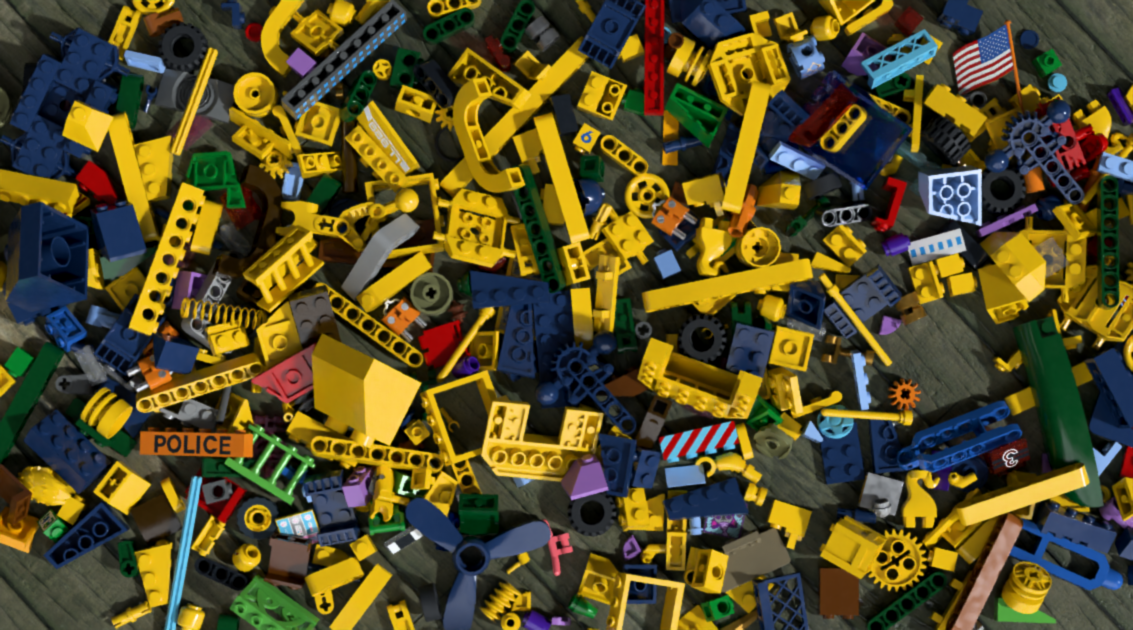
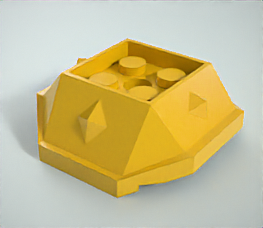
M754 33L718 42L707 65L720 102L740 116L745 114L753 81L772 85L768 99L769 103L777 93L785 90L791 80L778 43L769 41ZM742 72L748 75V79L743 76Z

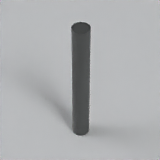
M232 386L223 388L216 418L217 424L224 423Z

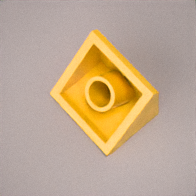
M499 331L477 332L470 342L469 353L479 361L480 367L478 371L497 370Z

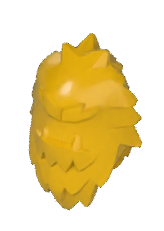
M29 466L18 473L19 477L17 479L32 493L31 500L34 499L37 503L47 506L63 505L67 502L65 499L70 498L71 494L76 493L51 467Z

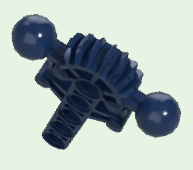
M1061 99L1050 102L1047 106L1046 115L1041 119L1037 118L1036 111H1032L1030 115V112L1025 110L1024 116L1021 112H1017L1018 118L1012 115L1010 117L1012 122H1005L1008 129H1002V132L1006 135L1001 136V139L1007 141L1008 145L1002 150L993 149L986 154L984 160L986 168L990 172L1000 173L1007 168L1009 158L1015 155L1017 156L1016 168L1021 174L1026 175L1039 165L1071 204L1081 203L1084 199L1083 190L1054 155L1066 143L1067 139L1061 133L1052 132L1049 129V126L1053 123L1061 124L1069 119L1071 114L1069 104ZM1031 132V138L1024 140V135ZM1047 135L1050 136V137H1048V138H1046V139H1043V140L1040 138V137H1044V136H1047ZM1038 147H1043L1042 153L1036 155V149ZM1025 150H1027L1028 152L1022 158L1023 153L1025 152ZM1054 161V166L1051 169H1047V164ZM1061 176H1066L1063 183H1058ZM1073 190H1077L1076 196L1070 197V193Z
M608 330L597 332L593 338V345L588 350L582 348L583 342H580L579 347H576L575 341H572L571 348L565 343L566 350L559 347L558 351L561 354H553L557 361H550V364L556 365V367L550 368V372H556L557 377L552 381H542L536 386L534 392L536 400L543 405H551L556 402L559 390L564 386L567 388V395L571 405L575 406L586 396H589L622 434H632L636 428V421L602 383L613 373L614 368L611 364L596 360L598 355L609 354L615 350L617 346L615 334ZM573 363L581 365L579 372H573L570 369ZM594 365L599 367V369L594 372H592L588 368ZM591 377L594 380V384L591 387L585 386L583 384L585 378ZM573 380L578 383L575 391L571 388ZM598 392H605L607 398L604 401H599L596 398V394ZM617 406L620 409V413L617 416H612L609 413L610 407ZM628 420L632 422L633 427L631 430H624L622 423Z

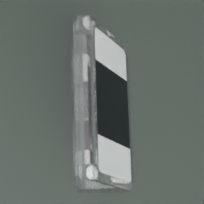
M109 364L103 367L104 371L130 392L136 393L135 386L144 382L136 374L130 377L128 375L125 376Z
M412 525L384 542V546L390 554L394 555L424 537V534Z

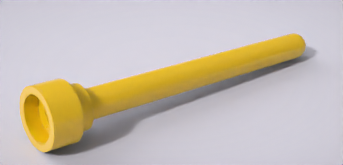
M1133 133L1126 139V146L1118 154L1119 157L1126 158L1133 151ZM1102 173L1084 195L1082 204H1087L1097 193L1098 182L1107 174Z
M493 308L479 309L480 316L437 376V382L442 383L485 320L494 316L496 311Z
M825 408L821 410L822 416L898 421L902 425H911L913 420L912 410H902L898 413Z

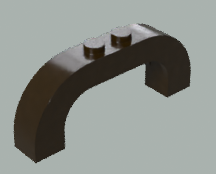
M251 164L244 167L240 186L254 191L259 196L262 202V214L251 250L245 258L238 259L225 254L217 256L212 275L220 278H243V272L277 243L275 239L276 227L282 226L280 221L283 212L281 202H283L281 190L269 173Z

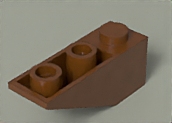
M636 366L625 371L626 375L622 377L615 375L609 378V383L604 385L614 397H634L649 389L637 379L640 368L637 369ZM598 392L596 396L607 397V394L605 392Z

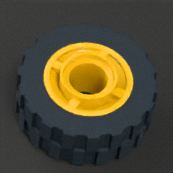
M263 496L252 497L239 508L237 525H239L240 531L251 539L260 540L267 538L278 528L275 519L281 517L279 508L269 498ZM255 513H261L264 516L262 523L254 521Z

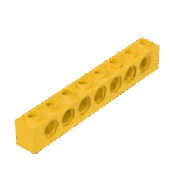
M183 182L181 183L128 329L147 336L156 333L159 322H156L158 315H163L166 307L163 301L165 296H170L173 286H170L172 278L176 279L179 268L176 266L179 260H183L186 253L183 247L185 242L189 243L193 233L190 231L192 224L196 225L199 214L196 213L197 209L204 204L206 198L203 195L204 190ZM190 201L193 204V209L186 211L183 208V202ZM178 219L185 220L186 228L179 229L176 226V221ZM171 237L179 239L180 244L178 247L170 245L169 240ZM164 255H170L173 258L171 265L163 263ZM158 273L166 275L165 283L157 282L156 275ZM151 291L159 293L160 299L158 301L150 300L149 294ZM145 309H150L153 312L152 319H144L142 313Z

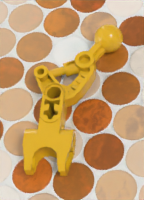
M405 188L397 192L395 200L383 205L373 202L362 203L343 211L338 218L318 215L319 205L304 201L281 202L283 209L292 211L295 214V220L289 227H276L275 233L286 236L293 228L299 225L311 231L312 236L313 234L342 238L354 249L363 252L367 246V238L372 230L375 232L380 222L385 221L389 214L398 210L406 213L412 212L417 208L419 198L414 190ZM365 216H370L364 225L366 228L360 236L356 231L355 222ZM328 223L330 226H333V229L331 227H324L323 229L322 225ZM347 224V230L344 233H340V227Z

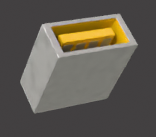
M866 472L857 506L872 510L875 499L886 498L891 504L889 515L895 516L904 482Z

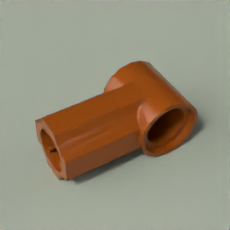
M178 7L160 14L153 13L143 18L150 37H156L165 33V29L167 27L169 29L172 28V24L180 25V22H184Z

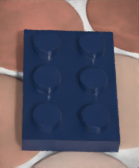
M737 322L725 371L738 375L739 371L742 370L763 378L775 331Z
M853 422V428L850 433L842 438L826 437L818 429L823 438V441L820 442L826 485L865 479L857 423ZM843 427L842 432H844L848 427ZM831 429L826 430L829 433H833Z

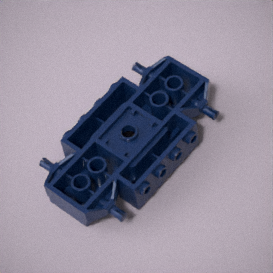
M81 27L76 28L66 36H61L54 31L51 33L49 39L61 45V60L50 54L40 56L37 67L30 76L29 84L22 93L19 105L15 108L10 124L26 131V133L14 140L3 134L1 137L3 139H0V142L11 148L12 167L29 175L58 180L63 175H69L76 179L80 172L70 168V154L82 158L86 155L89 156L92 149L62 136L66 119L70 110L64 111L61 108L62 101L68 100L72 108L74 101L79 100L110 114L108 108L111 103H115L118 97V93H116L118 88L103 80L113 72H118L126 77L130 72V69L121 66L119 63V46Z

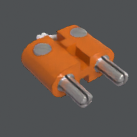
M671 196L667 200H662L652 205L654 209L652 216L654 218L651 223L669 236L675 234L684 240L686 234L677 229L680 222L686 219L695 225L698 221L688 213L690 209ZM662 203H664L662 209L659 210L655 215L656 206H660Z
M405 296L400 300L396 298L392 301L387 300L384 303V317L381 321L397 336L401 334L408 342L413 340V337L405 330L410 323L415 321L422 329L425 328L416 319L418 318L427 326V323L419 317L421 312ZM397 301L394 307L386 313L388 303L392 304Z
M154 353L137 361V366L126 371L129 377L141 371L146 380L135 386L136 392H140L148 387L150 390H153L172 381L170 375L172 371L169 372L155 368Z

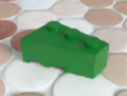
M679 83L676 84L665 107L673 117L707 148H709L728 111L727 107Z

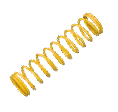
M188 297L183 299L180 309L181 317L188 318L190 303L194 300L195 307L192 316L194 320L197 314V305L201 301L203 307L200 320L202 321L204 318V307L209 303L210 310L207 320L210 322L212 307L214 304H217L218 310L215 316V323H218L220 308L224 305L225 312L222 320L224 325L227 320V310L231 306L233 312L230 318V325L232 326L235 310L239 308L238 327H240L242 322V312L246 309L245 328L249 325V314L254 310L253 330L256 327V323L257 327L260 326L261 317L262 323L267 319L265 310H258L256 312L252 308L249 311L247 307L241 310L239 306L234 308L232 305L226 308L224 303L219 306L217 302H214L211 305L210 301L204 303L202 300L196 303L194 298L190 300Z

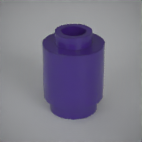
M902 232L884 239L885 241L881 242L886 257L890 255L892 257L909 250L908 246L911 245L907 234L903 235Z
M466 356L458 360L451 370L453 376L459 380L475 374L480 367L479 361L473 356Z
M531 610L530 613L526 612L521 621L524 623L523 627L528 630H549L552 623L547 617L534 610Z

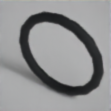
M446 125L445 128H441L436 134L435 149L442 159L448 162H459L465 157L464 155L459 158H449L439 149L438 140L440 135L448 129Z

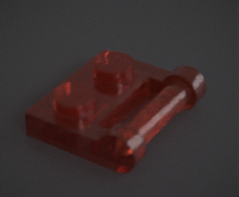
M492 35L485 38L486 47L500 70L504 73L511 70L509 56L503 55V47L498 38L494 39Z

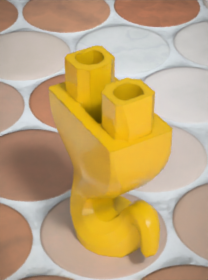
M1096 99L1086 105L1091 113L1090 116L1086 117L1081 109L1071 115L1075 126H1073L1075 130L1090 123L1095 134L1102 133L1108 139L1111 129V115L1106 106L1102 107ZM1114 133L1110 137L1112 146H1108L1104 152L1114 155L1122 150L1124 147L1119 139L1125 140L1127 136L1121 133Z
M704 217L701 219L700 226L696 229V240L701 250L697 260L699 275L714 278L720 276V269L725 273L729 272L727 265L722 261L715 262L713 267L709 266L713 259L723 254L731 245L733 237L729 235L727 230L729 221H719L718 229H712V218Z
M909 470L905 477L908 495L900 511V517H903L904 527L915 528V517H922V528H933L934 517H937V507L933 498L918 485L917 480L923 479L925 486L932 489L938 485L940 478L936 477L933 481L929 471Z

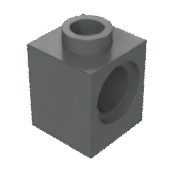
M227 479L202 485L206 504L230 499L231 494H233L231 482L228 483ZM217 486L223 488V494L220 497H217L214 493V489Z

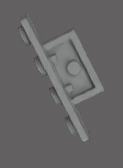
M185 400L179 413L166 408H160L159 410L164 413L163 417L174 420V418L180 419V424L191 428L194 425L199 427V429H211V433H217L215 427L217 425L218 410L196 400Z

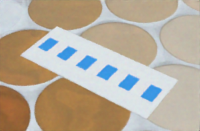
M960 228L910 242L911 245L908 246L912 266L966 251Z

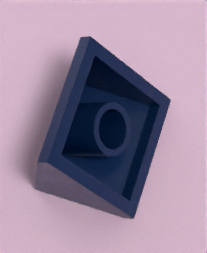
M819 281L791 283L786 316L818 330L821 329L826 299Z
M158 332L153 333L155 368L181 374L191 373L199 347L188 339Z
M622 564V573L657 578V565ZM630 581L626 604H656L657 585Z

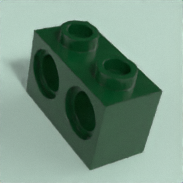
M398 47L390 80L391 88L401 90L402 85L413 89L418 88L419 81L414 76L413 66L424 61V58H421V52ZM413 57L415 59L414 64L406 65V58ZM404 75L411 78L407 84L400 82L401 77Z

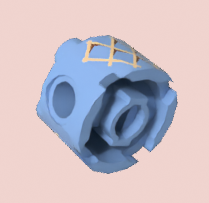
M813 35L805 36L800 41L791 42L786 45L787 53L791 52L790 62L801 80L821 72L825 68L823 64L825 58L821 51H817V42Z

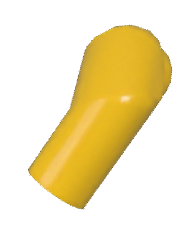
M951 472L948 476L949 483L959 488H965L977 480L974 472L966 476Z

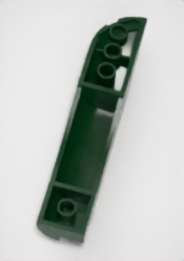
M1053 316L1013 328V332L1031 387L1042 432L1043 445L1051 470L1054 471L1076 463H1084L1090 483L1063 495L1083 507H1102L1104 503L1084 410L1061 334L1057 331Z

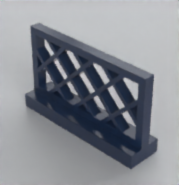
M799 572L762 580L760 578L752 580L760 630H775L774 624L778 618L785 622L781 630H786L789 625L796 630H809ZM796 578V586L792 591L785 587L789 579ZM776 582L780 585L774 595L768 591V583ZM783 588L790 592L785 602L777 598ZM794 595L799 598V604L795 610L788 605ZM775 599L783 604L777 614L771 610V605ZM785 607L794 611L787 621L780 617ZM796 614L802 617V623L798 628L791 624Z

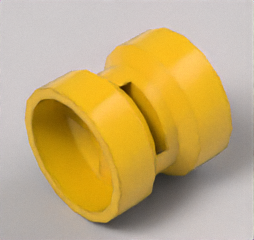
M749 482L743 499L748 502L753 501L755 505L761 507L768 489L756 487L754 483Z

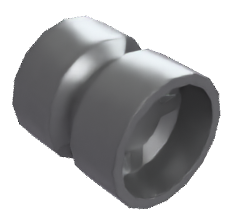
M544 16L537 18L524 31L531 40H536L535 45L541 52L546 51L560 38L559 33L554 28H549L550 23Z

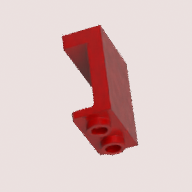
M888 177L883 182L881 189L892 192L884 219L875 217L871 221L870 225L874 226V230L885 232V230L888 231L894 226L907 182Z
M201 468L197 472L196 476L201 477ZM202 477L198 506L217 517L222 523H227L247 490L227 477ZM227 479L228 483L231 482L233 494H231L230 499L206 504L202 485ZM190 485L185 491L187 494L185 499H188ZM217 486L214 489L217 497L223 494L221 486Z

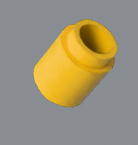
M514 612L506 613L501 620V626L504 630H518L521 624L519 615ZM509 619L514 620L513 626L507 625Z

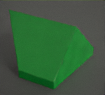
M757 394L746 423L756 431L762 426H767L769 423L775 425L782 423L783 419L780 412Z

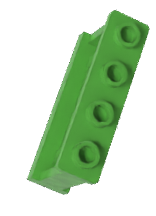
M258 574L236 597L230 607V610L258 630H313L320 620L279 589L270 585L269 582H265ZM265 608L276 612L283 621L275 620L267 614Z

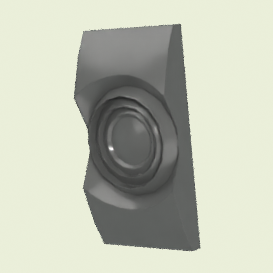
M165 69L154 105L184 113L197 76L187 72ZM208 79L195 116L229 124V108L233 107L235 102L233 95L234 85L216 79Z

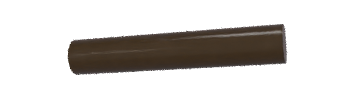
M356 118L351 122H345L341 119L342 193L345 194L358 193L357 151L345 139L356 128Z

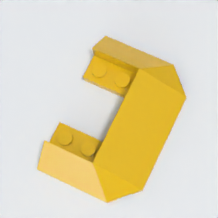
M507 395L492 400L481 456L496 475L561 482L576 459L581 458L583 455L595 454L599 438L598 433H600L604 415L602 411L582 403L579 404V408L565 406L559 437L524 433L530 409L528 402L510 401Z

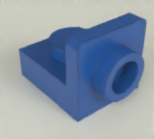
M289 464L288 467L285 466L281 474L291 480L297 470ZM306 469L296 486L299 483L303 485L304 479L308 476L310 470Z

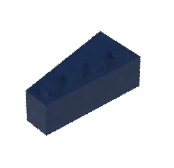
M103 500L43 556L58 569L128 531L130 527Z
M1043 500L1033 519L1041 533L1047 534L1049 531L1054 534V537L1060 539L1065 536L1066 539L1075 544H1079L1081 541L1084 546L1107 554L1117 535L1111 523L1104 520L1101 523L1096 521L1095 517L1089 514L1081 515L1071 507L1063 508L1058 502L1049 500V502Z

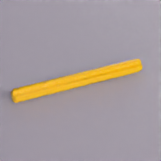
M209 47L203 59L170 152L174 155H181L218 54V51L214 48Z

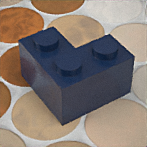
M945 0L937 22H940V25L944 28L950 29L952 27L958 30L959 34L968 36L975 32L983 11L967 5L969 0Z

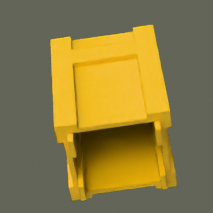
M846 515L844 519L840 518L836 524H832L830 528L832 534L827 544L822 543L819 549L822 551L820 556L862 579L874 566L887 537Z

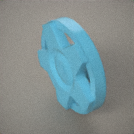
M830 405L824 407L825 409L848 410L843 405ZM820 411L817 417V426L826 437L842 438L852 430L853 418L822 416ZM843 427H848L844 432H842ZM831 429L833 433H829L826 430Z

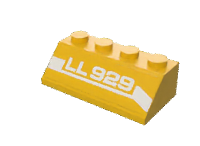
M371 101L357 117L359 122L356 125L367 132L369 137L406 177L420 168L417 160L374 101Z

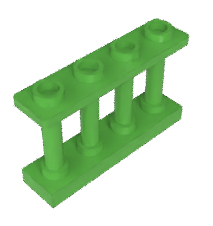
M255 423L254 426L249 424L248 429L252 431L253 444L258 436L269 441L254 466L249 469L242 466L245 457H233V459L228 457L224 464L284 502L292 505L295 500L292 497V491L308 466L312 469L316 467L313 464L314 459L306 454L303 457L296 453L298 449L290 444L287 447L280 443L281 439L274 434L268 436L263 433L265 429ZM277 446L284 450L285 453L270 477L263 479L259 476V471L274 447ZM293 456L302 463L286 488L283 487L281 490L275 486L277 484L276 480Z

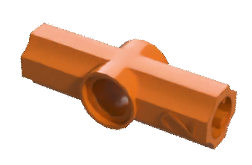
M747 184L740 214L730 212L732 218L727 230L729 235L734 238H742L744 236L748 222L755 214L756 208L754 205L759 191L753 184Z

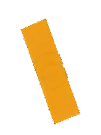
M664 111L663 142L678 139L679 121L668 111ZM663 149L662 165L678 166V151L665 154Z

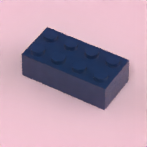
M1108 348L1095 353L1083 361L1120 429L1132 428L1133 382L1130 379L1132 375L1129 369L1122 364L1120 352L1114 348Z
M57 409L33 426L23 440L78 494L100 478L111 464V461Z

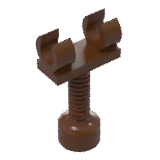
M673 33L668 39V45L664 50V58L668 59L669 62L672 61L677 49L681 48L684 43V37L681 34Z

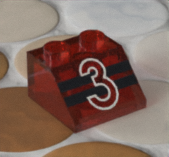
M1019 438L1016 441L983 453L991 475L997 474L998 477L1009 473V468L1015 467V469L1026 466L1025 462L1030 460L1025 438Z

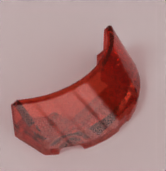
M840 84L824 103L792 132L788 140L809 148L812 147L858 100L857 97Z

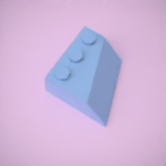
M969 165L918 172L919 193L928 214L981 226V169Z

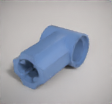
M91 305L85 323L111 329L120 314Z

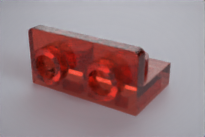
M242 186L240 187L246 208H227V192L219 197L236 230H241L253 221L260 220L261 217L260 207L255 203L251 190Z

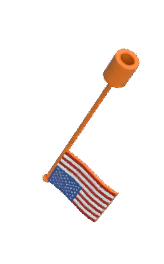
M1006 20L1004 26L990 35L966 44L953 53L959 95L968 94L974 89L998 80L1013 70L1019 107L1024 115L1010 29L1011 21ZM1035 167L1028 174L1023 175L1025 180L1024 187H1026L1025 193L1045 190L1041 167Z

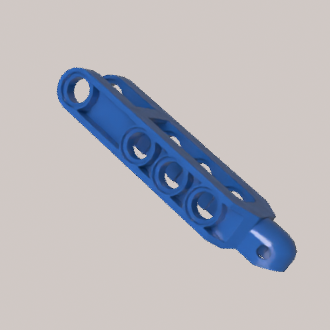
M997 401L917 432L912 440V444L898 452L897 464L904 470H910L919 466L920 469L933 473L1016 441L1021 437L1022 431L1018 424H1010L1005 427L1000 426L986 431L984 426L1000 421L1010 414V409L1006 402ZM974 431L976 435L974 439L964 440L961 444L951 448L946 447L938 453L932 455L923 454L925 449Z
M1021 518L1024 522L1022 529L1037 536L1038 539L1032 553L1013 546L1009 556L1020 561L1038 564L1049 574L1085 590H1092L1100 586L1117 590L1122 586V575L1110 568L1104 554L1080 543H1072L1064 536L1060 539L1054 537V534L1049 531L1047 534L1041 533L1035 523ZM1049 541L1060 545L1062 548L1078 553L1077 555L1094 560L1099 568L1095 578L1089 580L1042 559Z

